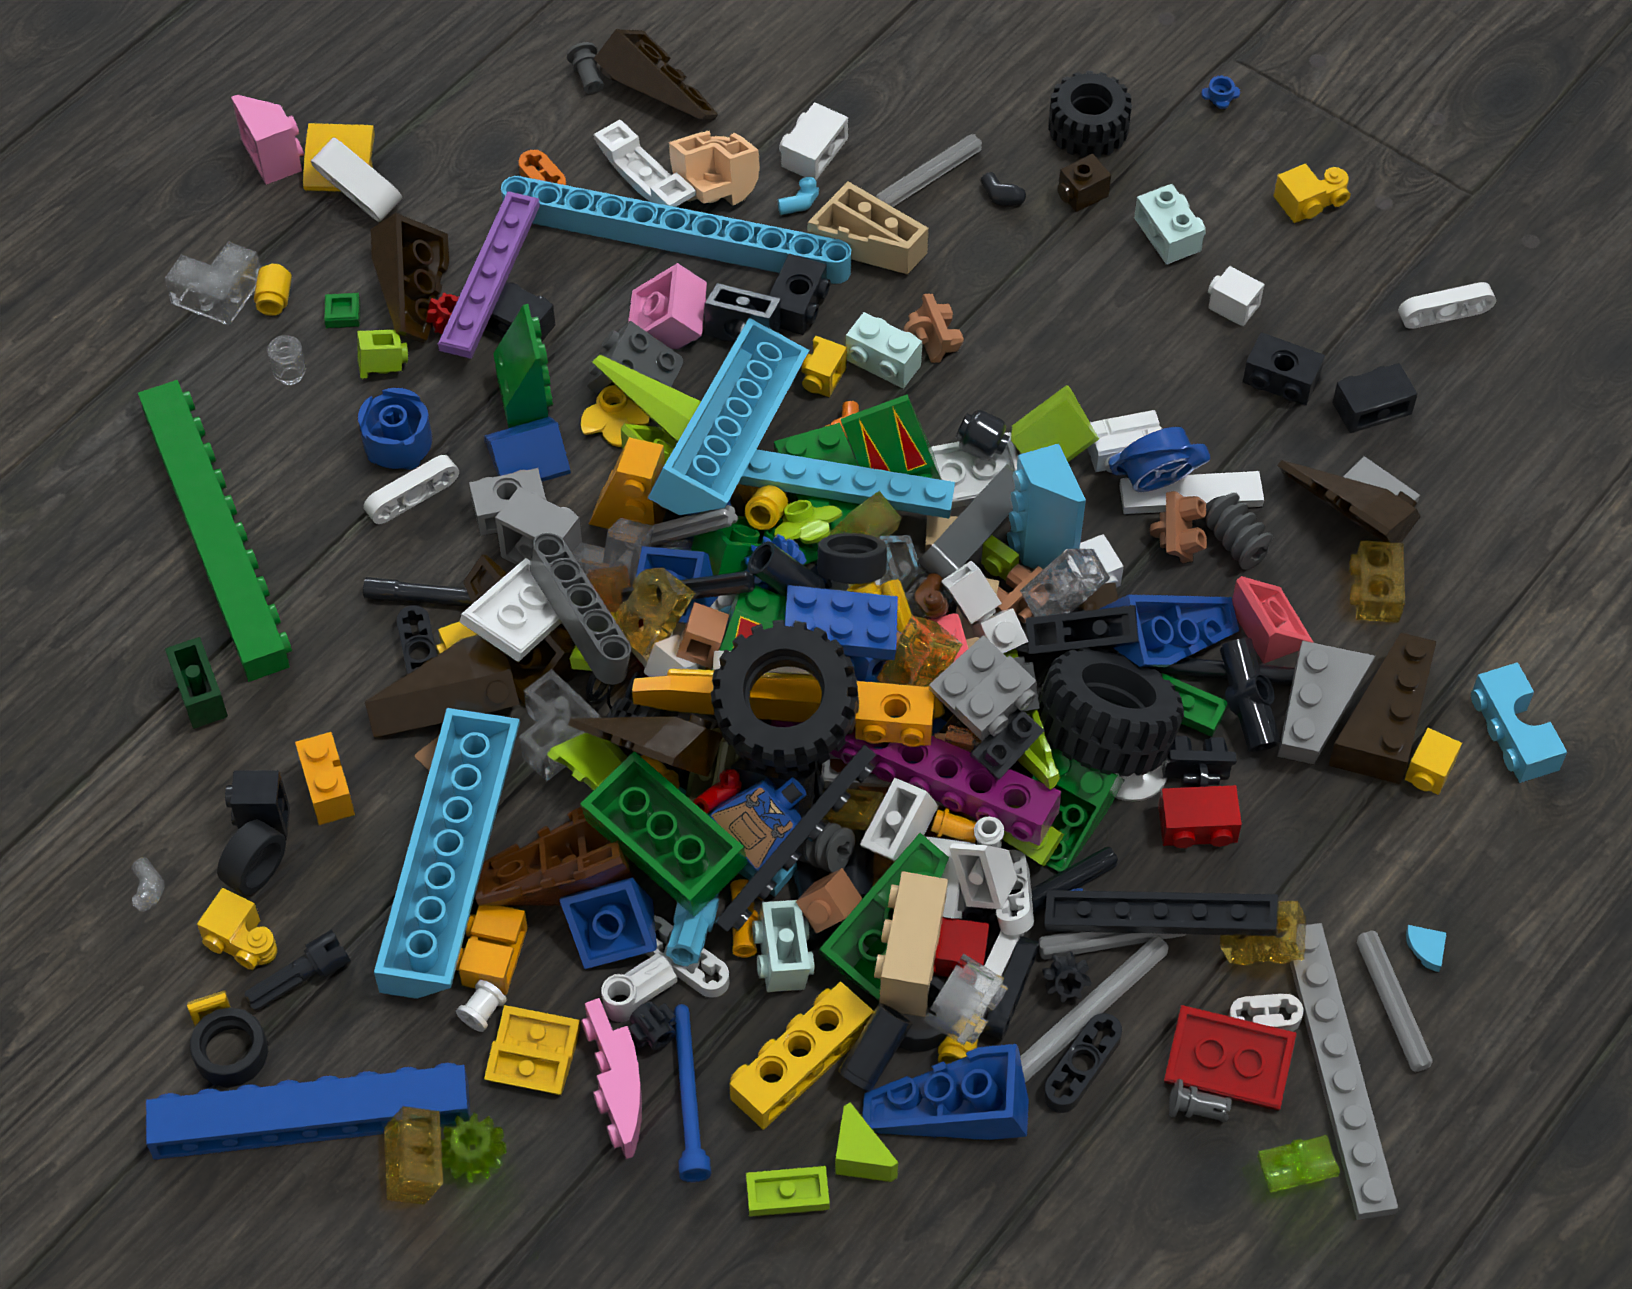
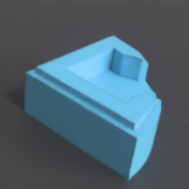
M1408 925L1406 930L1408 947L1422 961V965L1430 970L1439 972L1442 966L1446 933Z

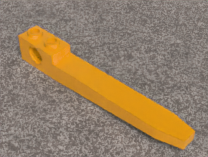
M670 675L634 678L632 688L633 704L668 711L715 715L711 699V691L714 688L712 683L713 677ZM759 678L750 691V706L758 719L804 722L820 706L822 697L821 687L817 680ZM857 681L859 711L855 716L856 739L875 744L895 742L910 747L920 745L931 746L935 695L929 690V687Z

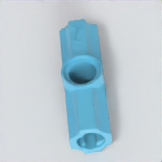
M719 893L695 917L677 902L673 921L675 924L666 951V956L670 957L675 964L688 967L690 964L698 963L707 932L712 931L719 905Z

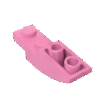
M600 998L585 1003L587 1018L581 1020L588 1041L595 1040L599 1051L594 1053L601 1074L597 1075L599 1090L594 1091L593 1095L600 1114L607 1112L612 1124L607 1126V1131L614 1149L621 1147L625 1158L629 1159L634 1157L642 1120L639 1066L628 1026L613 1031Z

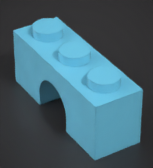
M1517 662L1478 674L1471 691V700L1475 709L1482 712L1487 722V730L1491 739L1497 741L1502 749L1506 767L1509 771H1513L1519 783L1559 771L1567 751L1551 722L1531 726L1521 722L1515 715L1527 711L1534 693Z

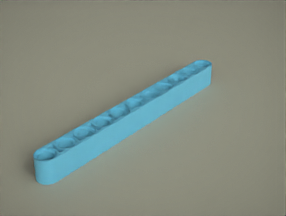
M522 176L509 177L501 184L502 202L508 191L539 198L540 207L532 224L780 273L788 254L827 264V279H830L832 284L843 283L851 275V248L848 243L839 239Z

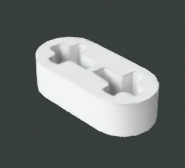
M1291 994L1245 996L1233 1002L1228 1015L1245 1020L1244 1017H1240L1242 1010H1247L1249 1016L1253 1017L1252 1022L1293 1032L1301 1023L1303 1006L1297 997ZM1281 1007H1285L1287 1013L1291 1014L1290 1020H1284L1283 1015L1278 1014Z

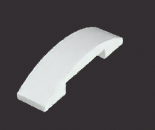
M621 120L594 134L596 143L615 169L648 201L676 207L696 195V190L677 172L670 175L641 148L639 137Z

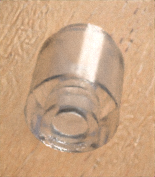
M289 335L274 338L267 347L274 377L287 385L299 382L306 371V363L300 341Z

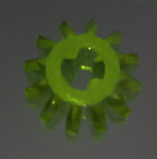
M473 1112L470 1120L464 1122L463 1118L457 1115L455 1118L456 1128L444 1126L443 1134L446 1139L438 1142L439 1152L443 1153L441 1163L445 1168L451 1167L452 1176L456 1179L465 1172L467 1180L471 1183L474 1181L476 1173L480 1172L484 1178L488 1179L490 1177L488 1167L500 1169L502 1166L500 1156L507 1152L506 1143L501 1141L504 1138L503 1130L500 1127H494L493 1119L490 1116L479 1122L478 1115ZM475 1144L476 1149L470 1151L469 1145Z

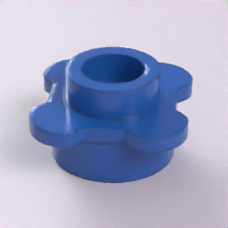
M1216 76L1211 79L1209 87L1202 90L1201 95L1204 99L1211 100L1218 108L1225 109L1233 98L1240 96V89L1235 87L1233 80L1229 77Z

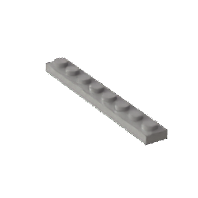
M1322 923L1284 928L1282 936L1299 1001L1303 1006V1016L1356 1219L1394 1215L1397 1213L1398 1205Z

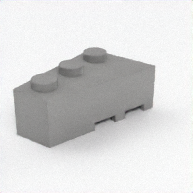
M1302 641L1297 655L1277 757L1310 764L1315 763L1369 672L1375 658L1374 655Z

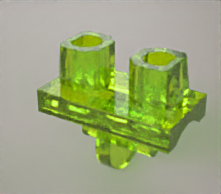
M1327 1135L1304 1141L1301 1138L1296 1139L1291 1144L1259 1151L1257 1155L1270 1192L1336 1177L1340 1174V1169L1333 1157Z

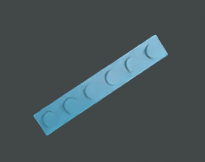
M757 449L739 481V484L760 488L765 485H773L784 492L948 519L950 517L955 482Z

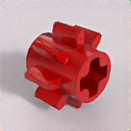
M443 293L438 301L433 298L430 299L426 322L433 323L435 333L443 334L460 296Z

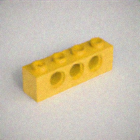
M839 982L832 990L829 988L825 989L818 995L813 1003V1007L806 1014L800 1013L789 1022L786 1032L777 1040L771 1039L764 1044L758 1053V1058L749 1066L744 1064L734 1072L729 1083L730 1100L764 1130L853 1047L874 1011L842 982ZM829 1023L836 1028L832 1031H822L818 1027ZM799 1048L809 1052L803 1057H796L791 1054L793 1050ZM768 1074H776L781 1077L779 1081L774 1083L766 1082L762 1078Z

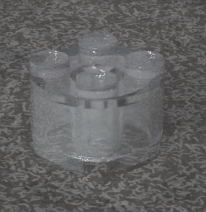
M963 953L958 963L963 965L964 969L956 965L930 1008L937 1014L934 1016L928 1012L923 1021L964 1046L966 1041L971 1044L976 1042L988 1022L982 1018L986 1008L994 1011L1008 987L1002 984L1004 979L1002 976Z

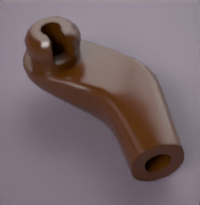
M935 573L929 574L914 594L917 607L927 617L932 619L943 616L949 607L947 600L941 593L943 587L941 581L943 578Z

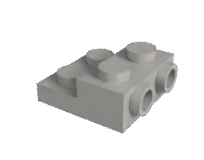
M983 635L929 684V690L983 741L990 734L992 736L999 734L1009 722L1008 717L1017 709L1023 711L1036 698L1037 681L1010 655L1006 657Z

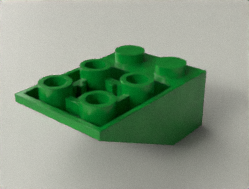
M524 304L493 353L496 376L508 428L548 417L547 407L553 406L549 386L551 385L550 376L546 365L548 364L545 344H542L541 338H539L542 337L538 316L531 317L528 304Z
M1050 746L1060 777L1054 788L1061 791L1059 813L1051 826L1065 835L1046 865L1061 872L1072 865L1108 812L1125 779L1114 773L1109 775L1100 773V770L1092 767L1090 769L1080 765V762L1074 759L1069 760L1062 755V751ZM1035 776L1032 777V779L1040 782Z

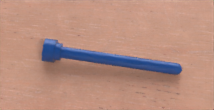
M679 1004L674 1009L676 1016L674 1020L677 1023L675 1031L685 1151L682 1152V1157L678 1161L679 1176L681 1180L686 1182H699L711 1176L710 1157L706 1155L705 1150L701 1149L689 1008L684 1004Z

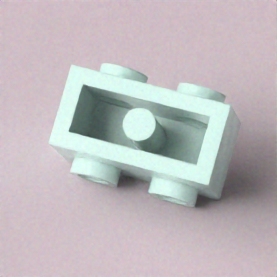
M1173 184L1137 197L1134 219L1166 265L1201 251L1203 237L1206 233L1205 226L1199 217H1195L1189 208L1187 199L1183 194L1178 193Z
M863 312L846 334L847 361L903 389L921 366L922 340L910 332H904L889 325L881 318H875Z
M797 900L762 902L759 918L752 922L754 944L760 943L761 955L757 956L759 978H765L767 992L805 990L808 976L814 974V957L812 952H808L806 942L809 939V924L807 918L803 917L802 910L796 903Z

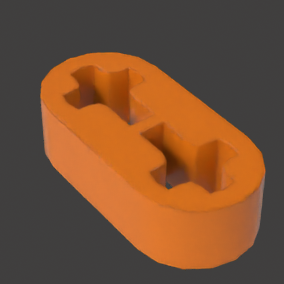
M528 150L519 157V171L522 177L566 185L564 174L542 151Z

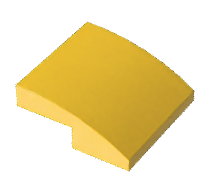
M308 123L303 172L304 190L340 191L311 164V160L332 138L338 139L373 168L371 161L375 136L373 125Z
M504 1005L497 1038L492 1043L484 1080L562 1095L573 1059L581 1021Z

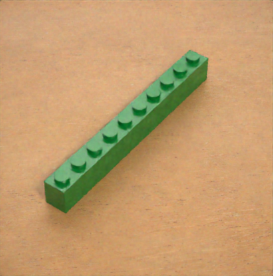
M178 380L138 392L144 415L248 682L290 668L287 653L293 651L286 632L278 633L276 625L281 624L275 604L267 605L265 598L270 596L267 584L263 576L257 578L254 570L259 569L253 549L245 550L243 543L248 542L242 522L235 523L232 516L238 515L231 495L225 497L222 490L226 489L227 486L221 469L213 470L211 463L216 462V458L210 442L203 444L201 437L206 436L200 417L193 418L191 412L196 409L190 392H182Z

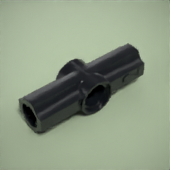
M1242 638L1222 644L1220 653L1230 685L1226 688L1225 697L1231 711L1236 716H1239L1248 752H1258L1278 746V743L1281 741L1270 706L1275 697L1274 689L1269 679L1264 674H1261L1252 639Z

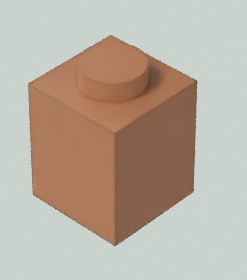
M694 602L676 657L712 668L714 651H718L720 648L729 614Z
M841 868L814 882L799 897L796 903L815 932L818 933L846 919L860 903L862 897L844 869Z

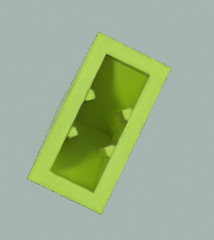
M851 1102L848 1103L843 1109L835 1159V1174L892 1182L898 1175V1161Z

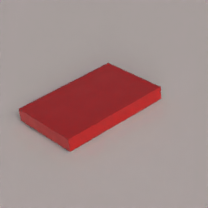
M1181 1005L1164 1083L1174 1085L1177 1079H1182L1184 1088L1189 1089L1190 1086H1195L1200 1092L1225 1098L1228 1097L1233 1100L1280 1111L1297 1033Z

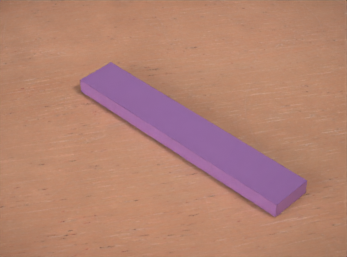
M507 192L439 340V351L472 359L540 207L539 198Z

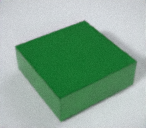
M359 293L325 294L324 321L326 328L360 327Z

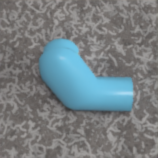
M813 177L802 178L799 181L800 190H798L795 196L777 199L780 215L809 209L819 195L816 179Z

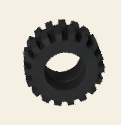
M1086 71V74L1076 72L1073 73L1072 78L1066 76L1061 80V84H1057L1054 87L1050 101L1048 130H1050L1052 140H1057L1056 145L1060 149L1066 148L1067 153L1071 155L1077 153L1082 158L1091 154L1099 158L1102 153L1109 155L1113 153L1114 148L1119 149L1123 145V141H1126L1128 137L1132 98L1131 94L1127 93V87L1124 84H1118L1119 79L1114 76L1109 78L1107 73L1103 72L1099 74H1094L1093 71Z

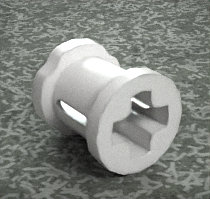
M479 980L475 985V993L466 1005L458 1007L456 1014L469 1027L483 1032L488 1026L486 1022L497 1006H503L507 999L496 986L488 981Z

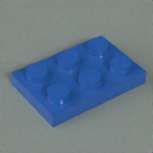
M788 585L784 623L785 626L793 627L795 620L806 622L807 629L811 631L819 627L827 632V637L830 641L836 639L843 647L844 655L895 660L898 596Z

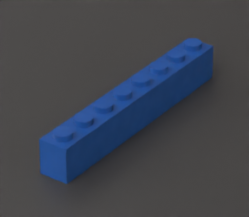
M442 1063L435 1066V1068L421 1070L413 1067H404L393 1073L384 1074L367 1071L357 1074L356 1077L348 1078L323 1076L316 1081L303 1083L285 1080L275 1086L266 1087L243 1085L237 1088V1090L221 1092L216 1089H205L197 1094L185 1096L167 1093L160 1095L157 1099L146 1100V1144L153 1159L471 1124L469 1086L465 1065H456L454 1063Z

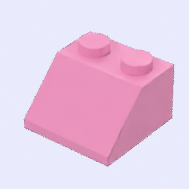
M241 95L232 96L241 141L265 184L267 185L301 172L300 157L304 156L299 140L295 138L299 134V130L293 116L287 117L281 105Z
M677 263L632 290L629 321L638 325L669 348L680 349L702 336L707 282Z

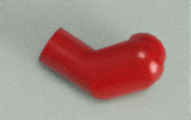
M734 769L722 771L719 775L720 782L715 783L695 798L693 802L707 814L718 805L737 795L742 788V782L739 781V772Z

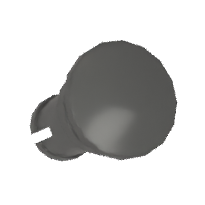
M582 42L572 46L567 51L566 58L573 65L574 70L579 73L584 92L595 94L604 87L597 69L598 63L594 60L597 54V47L593 43Z
M1177 1079L1169 1097V1117L1175 1118L1177 1112L1181 1111L1184 1112L1185 1117L1189 1118L1194 1114L1224 1123L1228 1120L1229 1115L1226 1114V1111L1230 1112L1231 1098L1199 1092L1195 1086H1190L1189 1089L1183 1088V1080Z

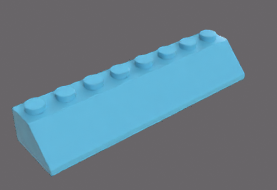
M749 318L664 465L648 499L678 515L725 508L809 350Z
M447 708L374 970L379 993L418 999L451 988L519 729L520 719Z

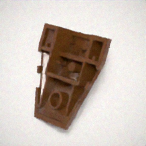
M579 807L567 814L568 822L550 831L549 827L545 826L536 831L539 838L526 846L519 848L518 844L515 843L484 861L476 889V901L479 906L561 905L559 899L562 896L629 878L636 879L634 863L624 855L618 840L610 843L586 821L582 807Z

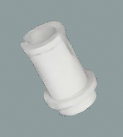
M989 816L977 821L974 827L977 845L1002 847L1001 840L1004 836V826L1000 820Z

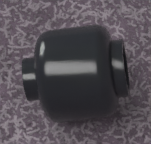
M976 410L972 415L966 413L955 438L960 440L959 447L961 450L987 461L995 453L1002 455L1010 436L1004 434L1006 429L1005 421L983 410Z

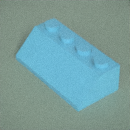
M1058 443L1018 455L1017 470L1013 471L1015 491L1011 492L1013 511L1009 513L1011 532L1007 533L1009 547L1020 554L1019 557L1023 565L1033 569L1040 566L1048 575L1070 583L1076 579L1086 499Z

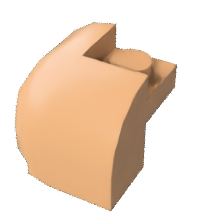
M705 131L669 142L673 174L677 172L696 190V195L688 199V202L698 199L703 204L714 203L720 198H724L734 206L743 201L753 191L759 177V150L738 134L732 133L729 138L711 136L710 131Z

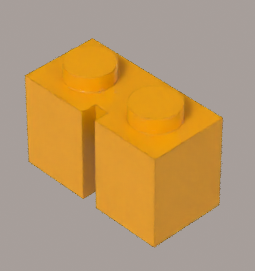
M332 732L295 742L319 825L355 815Z
M479 906L477 914L470 915L466 936L471 938H468L466 947L461 948L456 970L460 973L462 986L475 988L476 983L479 980L490 982L500 989L504 995H507L528 929L524 910L505 906Z

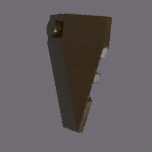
M1281 460L1277 465L1284 475L1395 551L1421 517L1415 508L1417 502L1402 491L1395 495L1385 488Z
M692 714L689 721L677 717L570 718L568 726L611 741V743L631 749L671 766L706 777L709 776L723 737L722 733L710 729L711 721Z

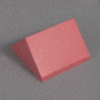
M1243 576L1236 580L1232 598L1236 618L1247 637L1252 639L1254 649L1263 664L1299 651L1302 641L1314 643L1280 587Z

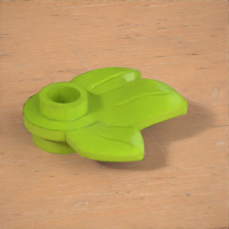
M798 500L784 508L783 523L775 529L774 534L776 536L778 533L786 540L789 538L791 540L799 538L801 542L806 544L819 543L823 538L830 535L828 523L840 518L843 514L835 506L828 505L815 508L808 500Z

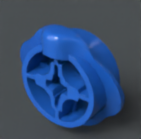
M1169 427L1137 439L1123 451L1110 457L1108 463L1114 475H1128L1135 491L1148 492L1179 481L1194 469L1208 463L1211 458L1206 445L1191 444L1183 428Z

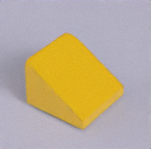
M224 990L190 1001L187 1007L196 1026L204 1016L217 1009L229 1008L230 1004Z

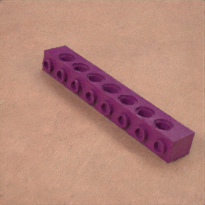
M771 720V726L791 727L803 723ZM854 727L852 734L845 736L846 743L839 752L833 749L829 753L847 764L863 745H866L876 754L870 761L876 766L871 773L875 774L879 779L885 782H892L894 778L902 780L927 791L935 801L942 803L949 810L954 812L961 811L977 818V820L983 817H995L1003 824L1004 831L1011 833L1020 841H1029L1038 846L1041 845L1059 813L1061 791L1055 788L1049 790L1043 783L1011 769L997 781L985 767L970 756L971 752L934 736L931 738V746L920 745L910 747L895 742L875 744L856 739V727ZM874 747H883V749H875ZM909 761H915V762H918V763L910 764V763H907V762H909ZM941 776H950L952 778H942ZM981 790L985 791V793H977L974 791ZM1010 805H1017V806H1019L1020 808H1011V807H1009V806H1010Z

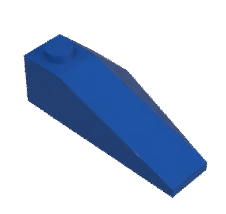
M1126 595L1100 608L1136 606L1139 643L1113 648L1139 667H1167L1239 631L1231 597Z
M1017 1044L978 1047L966 1052L967 1057L949 1064L943 1061L933 1065L932 1071L914 1078L906 1076L864 1093L863 1119L875 1133L985 1140L1027 1137L1029 1099L1019 1047Z

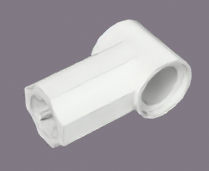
M656 953L624 975L615 974L608 977L602 985L603 1008L607 1017L615 1022H626L639 1006L677 983V976L671 964L664 956ZM617 995L628 996V998L622 1002H616L611 1000L614 996Z

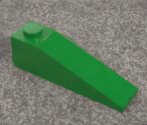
M919 833L823 944L818 954L848 980L876 1000H879L881 979L874 978L878 954L885 955L888 944L881 942L885 919H893L895 909L888 907L892 884L899 885L902 871L941 878L949 857L923 834Z

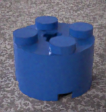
M403 388L382 390V395L375 398L370 396L366 399L358 413V422L367 458L370 462L386 468L414 469L419 466L432 445V431L426 405L423 404L416 393Z

